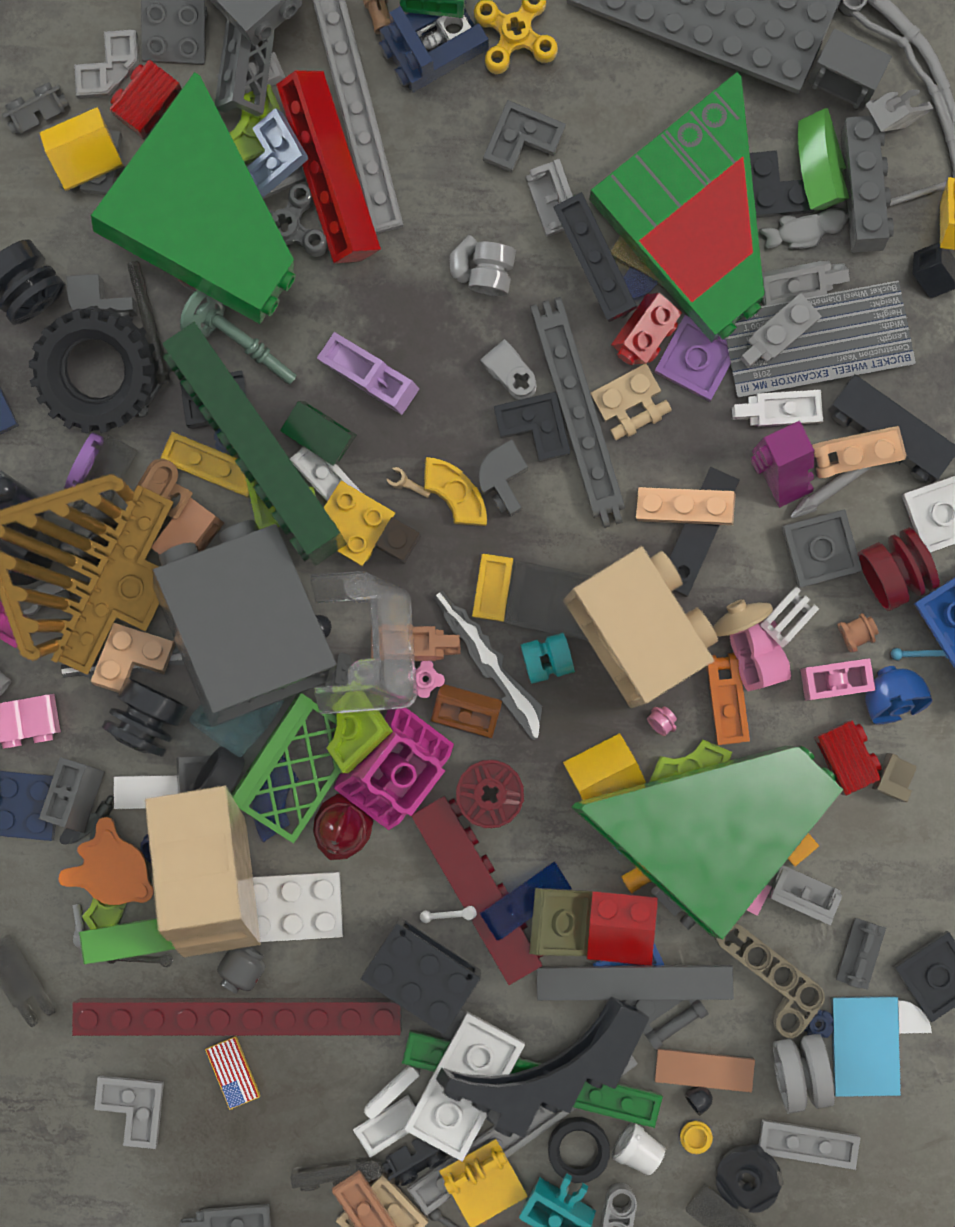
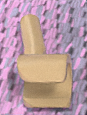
M398 467L392 468L393 471L402 475L401 480L397 483L387 479V482L393 488L402 489L405 487L427 498L429 497L431 492L424 491V487L408 479L402 469Z

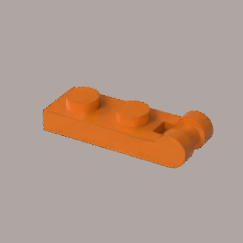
M728 653L727 657L716 658V655H711L715 661L708 664L706 670L716 744L749 742L750 737L743 683L739 673V660L734 653ZM729 669L731 679L719 680L718 671Z

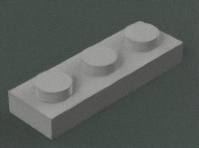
M762 1119L758 1145L770 1156L856 1170L861 1137L857 1134Z

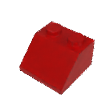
M593 891L587 960L652 965L658 898Z

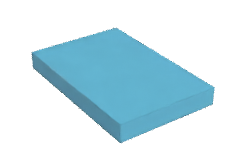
M831 997L832 1026L834 1028L832 1032L834 1095L836 1097L901 1096L898 997Z

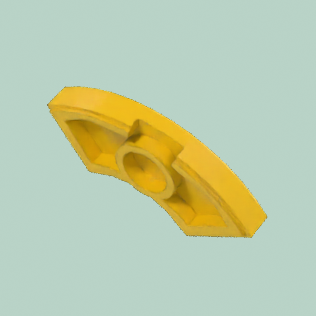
M426 457L424 491L434 493L446 501L452 511L454 524L486 526V508L478 488L456 466L443 460Z

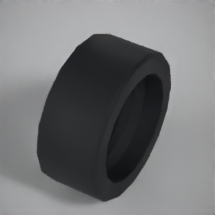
M225 746L219 747L201 769L191 791L226 786L228 791L231 792L243 770L244 758Z
M572 1117L559 1123L552 1131L548 1141L549 1160L554 1171L563 1179L568 1173L572 1176L571 1182L587 1183L598 1178L606 1169L610 1158L609 1141L604 1130L595 1121L584 1117ZM573 1131L589 1133L595 1138L598 1145L596 1160L584 1169L569 1167L560 1156V1145L563 1138Z

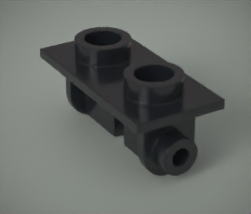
M418 1138L411 1142L417 1152L412 1156L408 1147L404 1146L387 1156V1161L383 1162L382 1165L388 1175L393 1173V1175L388 1177L391 1183L396 1186L399 1184L405 1186L418 1178L417 1173L427 1167L434 1169L446 1161V1156L449 1154Z

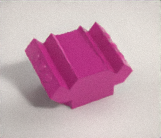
M399 702L389 708L385 716V721L393 732L349 774L340 773L334 785L336 791L387 830L400 824L407 814L412 816L444 774L445 770L442 767L450 758L454 746L451 741Z

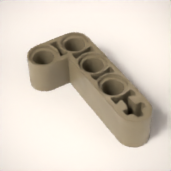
M738 923L730 931L736 928L734 935L744 942L741 948L731 940L724 943L726 937L723 940L714 937L716 943L722 949L785 996L772 1014L773 1026L781 1035L787 1038L799 1036L822 1007L825 1001L823 989ZM755 947L762 948L764 952L762 961L757 964L750 963L748 960L749 951ZM787 967L790 972L788 980L782 984L776 983L774 980L775 971L778 968ZM807 987H813L815 990L814 1000L810 1003H802L800 999L802 990ZM788 1013L795 1014V1025L790 1029H783L781 1027L782 1017Z

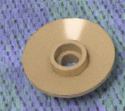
M743 599L735 601L727 606L728 613L715 623L713 629L717 636H727L741 632L766 619L773 612V607L770 603L757 602L746 604Z

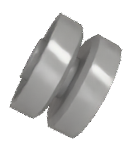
M820 1034L803 1036L800 1042V1055L796 1044L790 1038L774 1041L775 1075L787 1114L805 1110L807 1106V1092L811 1103L816 1109L834 1106L835 1095L832 1073L822 1036Z

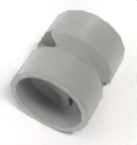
M477 242L473 262L477 267L471 269L468 288L485 295L508 296L511 277H509L507 271L513 269L516 250L500 243Z

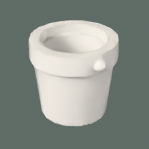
M632 1122L618 1138L612 1152V1158L620 1164H625L649 1176L660 1165L665 1154V1147L645 1132L642 1126Z

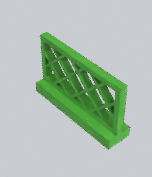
M303 693L296 695L231 794L239 809L293 844L341 772L332 758L334 769L330 775L317 778L313 759L331 755L327 752L312 756L309 737L327 733L328 743H330L332 740L331 732H335L336 728L330 729L329 721L337 725V719L335 715L313 702L312 699ZM312 709L323 716L326 730L308 733L305 720ZM302 726L303 735L295 736ZM304 738L308 757L290 760L289 744L293 740ZM285 754L286 761L278 763L282 755ZM309 761L313 779L295 783L291 764ZM287 765L290 784L272 788L270 773L276 767ZM267 780L268 789L260 790ZM326 780L319 790L318 782ZM314 783L316 793L314 800L311 803L299 805L296 786ZM291 788L295 806L277 810L273 791ZM269 793L273 811L259 814L249 807L256 795ZM308 807V809L302 817L300 809ZM296 810L298 824L290 834L280 827L278 814ZM274 815L275 824L265 817Z

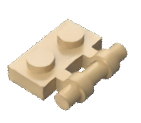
M643 364L591 392L592 400L603 421L607 422L616 417L620 423L610 429L615 441L625 435L630 437L636 434L637 429L650 422L653 424L662 420L661 416L672 411L667 400L657 405L653 403L651 398L661 393V389L647 364ZM641 403L645 411L629 418L626 411Z

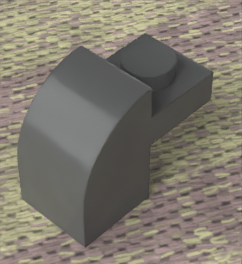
M99 274L66 276L68 301L72 310L84 309L90 306H98L100 309L110 307L117 309L116 313L122 316H138L137 303L132 297L105 299L104 280Z
M513 440L491 451L483 460L479 471V485L482 495L485 496L495 490L496 495L492 496L496 506L501 513L507 511L510 517L519 513L522 507L507 482L528 470V466Z

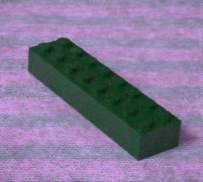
M191 323L163 342L162 345L168 352L163 358L179 380L184 377L186 378L181 381V384L197 406L201 403L204 404L199 407V410L213 430H222L217 436L232 457L237 454L240 456L235 462L250 484L255 480L258 482L253 487L268 510L273 506L275 507L276 511L271 514L286 536L291 532L295 537L290 539V542L303 561L311 559L316 566L347 545L339 529L196 323Z

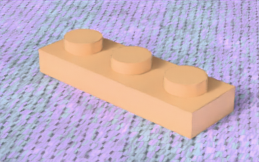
M638 487L637 521L733 525L736 494L734 491Z

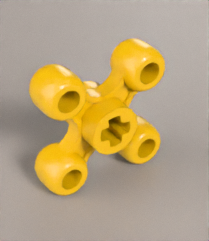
M480 0L475 5L474 19L476 23H479L484 28H494L500 35L499 43L490 48L485 55L487 70L493 74L504 73L509 67L511 53L522 48L529 49L535 59L541 63H549L556 58L558 52L556 40L549 35L541 36L536 34L531 27L532 20L544 12L546 0H536L539 2L536 5L529 3L531 0H521L522 5L519 11L508 15L502 13L492 0ZM484 11H489L491 14L485 16L481 13ZM516 27L520 34L515 35L511 28ZM548 47L550 50L544 52L540 48ZM494 58L502 59L499 63H495L492 60Z

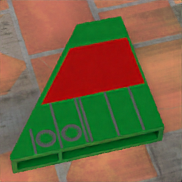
M736 72L592 188L589 196L592 204L711 343L718 337L724 340L737 329L735 323L742 317L746 320L753 317L762 308L759 304L764 297L742 77Z

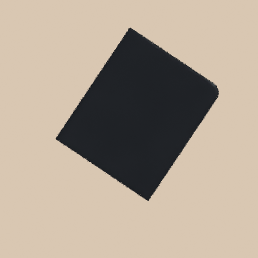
M940 242L915 251L913 255V275L930 298L955 290V258L949 249L940 248Z

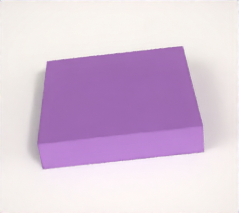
M684 315L654 373L710 402L731 364L726 339L722 340L718 337L711 343L693 320Z

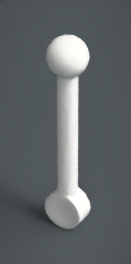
M467 906L461 911L431 913L425 910L421 912L420 920L423 923H429L432 919L456 917L472 920L476 917L477 912L472 906Z

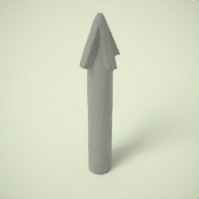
M871 467L843 472L808 497L806 495L791 514V518L815 512L817 506Z

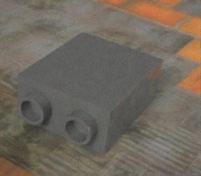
M255 520L239 522L220 533L219 536L222 544L198 552L193 542L174 546L159 556L162 566L153 569L154 592L211 728L330 682L337 666L276 524L259 530Z

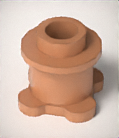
M861 613L858 615V619L847 624L845 622L837 624L850 653L858 651V646L869 641L872 644L876 642L875 635L879 634V631L871 616L866 618Z

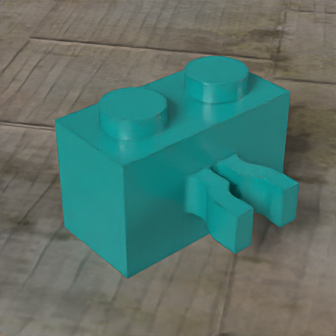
M567 1173L560 1189L539 1177L523 1204L519 1219L532 1227H592L596 1210L580 1201L588 1190L586 1184L583 1183L580 1189L573 1192L572 1195L568 1194V1185L571 1182L572 1176Z

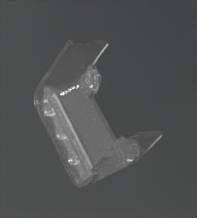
M365 571L311 574V584L316 603L353 601L356 603L371 602L373 659L358 660L350 666L347 674L348 685L315 687L319 713L333 714L401 709L410 706L417 697L412 603L409 592L398 585Z

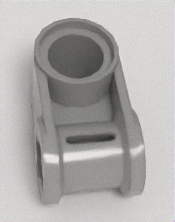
M505 339L480 359L488 372L516 400L533 397L537 389L535 375ZM519 378L522 381L528 379V388L519 387L516 389V380Z

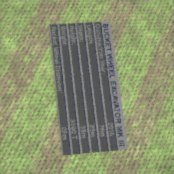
M899 281L806 298L822 316L821 319L773 360L770 359L767 363L760 358L747 368L740 358L752 347L747 342L752 334L790 301L761 306L762 308L749 320L742 317L736 322L737 329L726 338L738 397L916 363Z

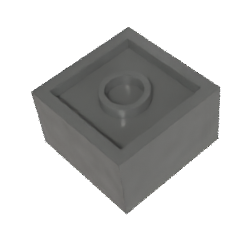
M834 28L808 83L812 84V88L815 90L819 87L854 104L853 108L856 110L858 107L865 109L866 103L869 102L892 56Z

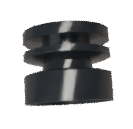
M30 239L18 241L0 251V309L3 312H7L6 317L13 325L22 324L41 314L60 297L66 285L59 276H55L56 272L51 266H43L45 257Z
M126 678L117 697L129 707L127 711L111 708L109 713L120 719L121 722L117 724L105 720L102 728L111 733L117 741L134 750L164 757L167 749L156 743L155 740L159 738L171 742L173 737L161 728L164 723L179 726L188 707L147 685Z

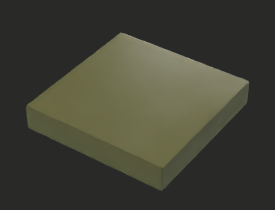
M535 888L529 954L587 956L593 891Z

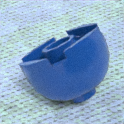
M888 666L877 672L878 677L874 679L875 691L866 692L865 696L867 712L874 724H888L900 721L902 718L899 715L911 711L913 716L926 709L933 701L930 690L920 675L912 670L896 669L895 666Z

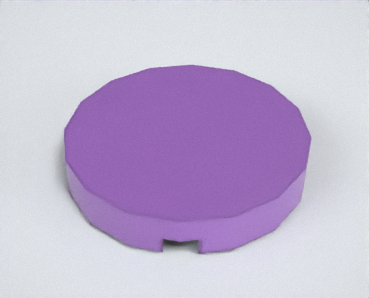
M93 432L87 438L70 470L64 489L76 486L78 482L81 484L84 481L86 482L99 456V450L95 447L97 444L102 446L104 443L102 436Z

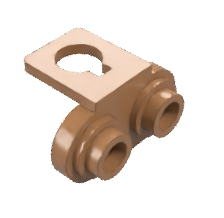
M163 458L156 459L149 464L137 486L141 485L169 500L181 495L177 506L173 509L171 506L167 514L177 520L192 496V492L176 484L178 470L174 463Z

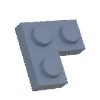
M277 108L252 128L265 152L253 161L247 169L262 198L309 159L283 112Z

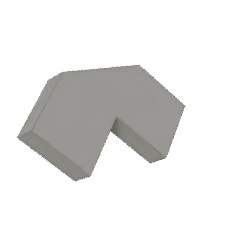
M136 30L104 32L106 62L74 65L76 96L78 99L110 97L137 67L139 57Z

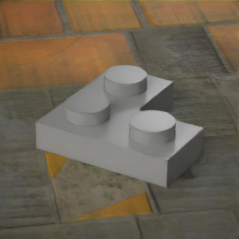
M98 1076L94 1110L126 1113L123 1146L156 1149L158 1147L164 1081Z

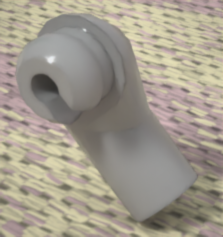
M468 235L451 252L449 258L450 273L460 283H466L470 279L471 269H469L468 258L475 251L477 243L471 235Z

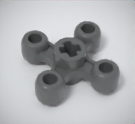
M303 183L295 184L289 190V201L285 209H279L275 212L269 210L287 246L297 243L303 246L309 255L314 257L321 256L328 250L324 232L318 229H306L300 223L303 212L310 209L314 203L309 186ZM299 195H306L302 200L297 199ZM288 223V231L282 232V224ZM314 240H320L317 246L311 245Z

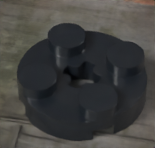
M751 1144L748 1147L740 1146L730 1150L722 1158L717 1170L716 1186L722 1198L730 1206L736 1209L739 1206L744 1209H750L748 1212L751 1213L762 1212L770 1208L775 1203L784 1183L777 1162L757 1144ZM744 1173L753 1175L756 1185L753 1186L751 1182L744 1183L742 1180L745 1176Z

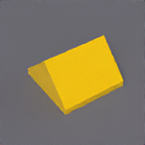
M98 107L39 132L45 152L65 191L124 166Z
M620 733L563 762L582 800L646 783L636 759Z

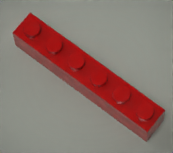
M295 70L278 82L276 86L288 123L309 158L302 164L323 232L326 236L333 263L363 261L380 251L381 248L324 71Z

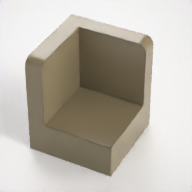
M887 753L881 766L882 770L878 772L881 779L874 782L872 789L901 802H908L912 790L908 789L917 768L915 765L898 758L897 755Z

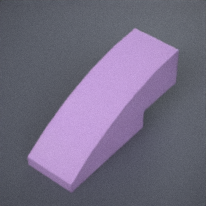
M335 332L317 357L320 362L401 415H403L419 391L418 386L411 379L390 368L384 361Z

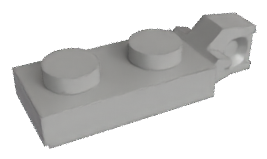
M817 261L762 272L764 285L762 303L765 306L792 301L800 293L805 298L827 294V291L833 290V284L850 281L849 269L845 266V263L831 265L830 261Z
M800 293L752 334L751 338L747 341L752 347L741 356L740 360L747 368L760 358L766 363L770 359L773 360L821 319L822 316L804 295Z

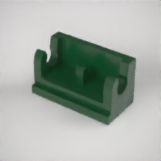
M306 401L297 402L280 429L282 433L333 466L337 461L340 462L357 434Z

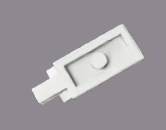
M821 390L758 393L756 396L748 397V404H735L732 407L733 420L750 419V426L758 427L791 425L798 421H801V424L822 423Z

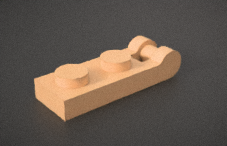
M899 426L812 445L814 448V458H816L818 464L815 468L818 478H827L838 473L902 461L907 456ZM837 452L838 461L830 462L828 454Z

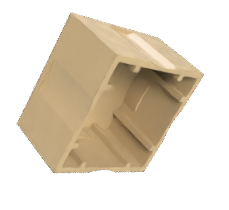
M226 786L145 799L159 933L167 941L172 942L174 948L182 957L261 945L246 819Z

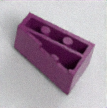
M801 421L765 436L752 450L754 454L751 457L753 467L758 474L763 473L779 508L814 492V488L810 481L814 480V475L812 471L808 473L809 469L814 468V448Z

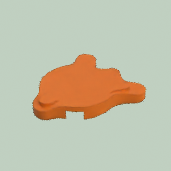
M109 817L99 819L96 824L95 837L78 846L77 852L84 859V863L81 866L66 868L59 874V883L62 886L81 887L87 890L93 898L108 905H121L133 901L145 903L154 895V887L149 881V874L147 872L146 858L136 846L120 837L116 830L115 822Z

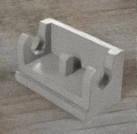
M918 89L909 90L900 97H897V92H889L878 100H871L866 103L881 132L906 128L934 108L930 101L922 103L918 107L910 106V99L913 96H917L920 92Z
M559 158L553 162L531 169L529 171L530 175L526 176L546 237L564 231L553 206L573 197Z
M784 865L777 871L771 885L772 888L767 896L828 925L832 924L842 898L840 890Z

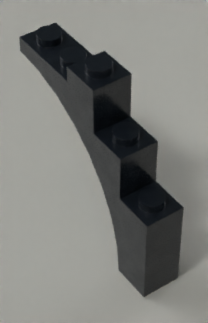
M610 997L598 1019L579 1040L558 1056L539 1066L514 1074L497 1076L468 1075L441 1067L436 1080L444 1089L442 1093L447 1097L459 1102L462 1098L472 1101L471 1105L474 1108L487 1113V1116L495 1124L494 1129L507 1137H512L514 1133L525 1138L540 1105L554 1113H557L558 1109L570 1113L585 1082L599 1089H602L603 1085L616 1089L649 1021V1017L638 1008Z

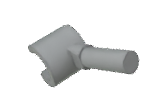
M75 904L72 905L76 925L73 943L77 948L81 949L79 932L84 931V924L81 917V905Z

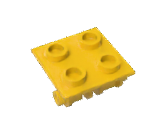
M343 481L339 482L323 507L347 543L337 552L360 566H363L370 559L376 542L391 517H394L396 514Z
M497 1139L467 1154L463 1161L457 1160L439 1170L445 1181V1188L454 1197L469 1227H476L528 1197Z

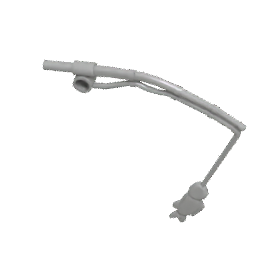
M841 0L839 9L843 14L853 16L867 29L897 42L901 48H904L908 62L917 75L926 83L929 94L932 97L945 134V141L948 144L953 168L952 177L955 178V102L949 80H947L940 61L930 43L920 33L921 30L916 25H913L890 0ZM866 2L884 15L904 36L901 37L872 23L861 14L860 11ZM909 42L918 48L926 60L936 84L920 67ZM947 181L892 198L890 206L944 190ZM830 208L819 214H810L799 218L790 215L783 216L779 220L781 228L777 230L767 227L760 229L759 232L768 239L765 245L766 248L777 247L782 241L790 243L789 249L815 247L826 233L836 234L842 231L847 222L848 213L841 208Z

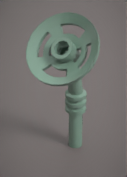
M196 290L190 296L181 314L180 331L195 322L205 338H207L218 328L245 349L244 353L250 354V358H256L255 362L258 364L263 363L288 385L294 381L296 374L270 354L268 347L264 348L265 345L262 342L259 343L257 338L252 339L223 317L226 305L199 290ZM206 297L207 302L198 307L200 302Z

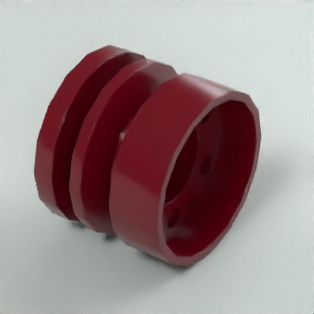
M910 527L900 531L899 537L896 534L888 537L890 552L880 542L858 552L864 577L874 596L886 611H891L909 602L907 586L918 597L925 594V588L931 591L940 587V580L932 555L918 534Z
M481 760L470 765L461 775L456 788V800L462 815L472 824L482 828H499L510 823L519 814L524 802V786L518 773L508 764L498 760ZM488 785L490 788L496 786L499 789L496 793L498 799L496 802L493 803L490 799L482 800L481 796L484 795L482 788Z

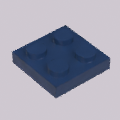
M0 771V836L54 841L56 824L39 819L53 776Z

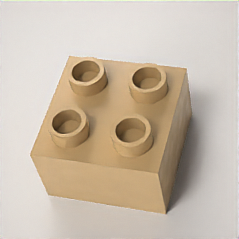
M643 546L578 585L563 599L566 607L630 708L648 703L715 661L707 648L718 642V637L712 625L699 608H695L685 614L672 594L673 590L682 585V580L670 559L662 551L650 558Z

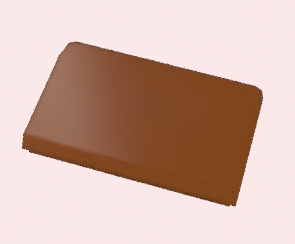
M443 684L437 694L431 721L492 738L502 701Z

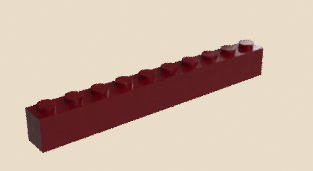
M79 998L73 1002L72 1036L401 1035L402 1006L390 998Z

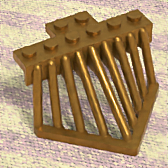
M110 474L0 510V539L58 562L91 578L90 582L86 583L12 557L0 550V598L21 656L34 661L54 653L52 661L56 663L59 661L88 675L116 618L146 632L159 606V601L153 589V569L160 567L146 560V557L173 501L141 485H138L135 492H133L121 478ZM110 489L114 490L128 505L126 510L124 511L98 493ZM83 499L114 519L118 526L115 529L67 504ZM50 509L57 515L96 533L109 541V544L105 547L34 514ZM13 521L19 522L101 560L96 565L3 525ZM8 570H13L62 587L82 598L80 601L15 586L12 584ZM19 601L62 610L73 616L72 619H31L23 615ZM59 632L64 635L63 637H57L34 645L30 633Z

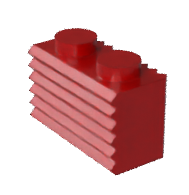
M148 60L145 65H138L134 69L130 77L131 83L125 90L121 88L113 95L110 102L112 106L109 108L114 117L143 139L146 138L147 134L150 133L151 129L162 118L163 114L182 90L176 79L151 60Z
M848 720L814 737L829 770L837 777L835 782L844 789L841 795L847 796L881 779L878 773L882 770L881 764L874 753H868L864 745L868 738L860 724L855 725L853 720Z

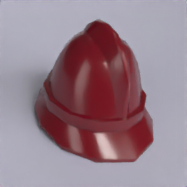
M334 795L322 803L314 818L313 833L318 849L329 860L350 858L361 851L370 839L373 818L343 795Z

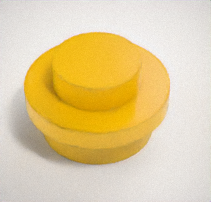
M690 1121L681 1129L680 1142L689 1153H704L712 1144V1132L708 1125L702 1121Z

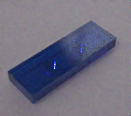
M555 861L479 913L496 941L503 939L533 917L535 888L572 889Z

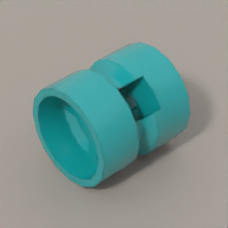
M564 632L546 637L545 643L534 640L520 644L531 684L548 680L552 673L559 677L575 672ZM547 654L549 663L541 664L540 656Z

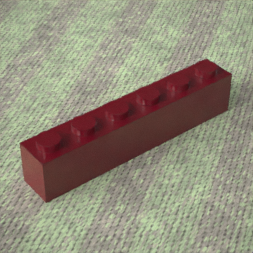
M444 795L413 813L411 817L463 907L472 906L476 909L477 915L471 921L508 985H511L542 967L540 958L544 955L529 954L530 941L523 931L528 928V925L519 910L513 913L507 902L512 898L503 882L497 885L491 873L496 870L486 854L480 856L476 850L475 845L479 841L471 827L469 826L464 829L458 817L462 816V813L455 799L452 798L448 801Z

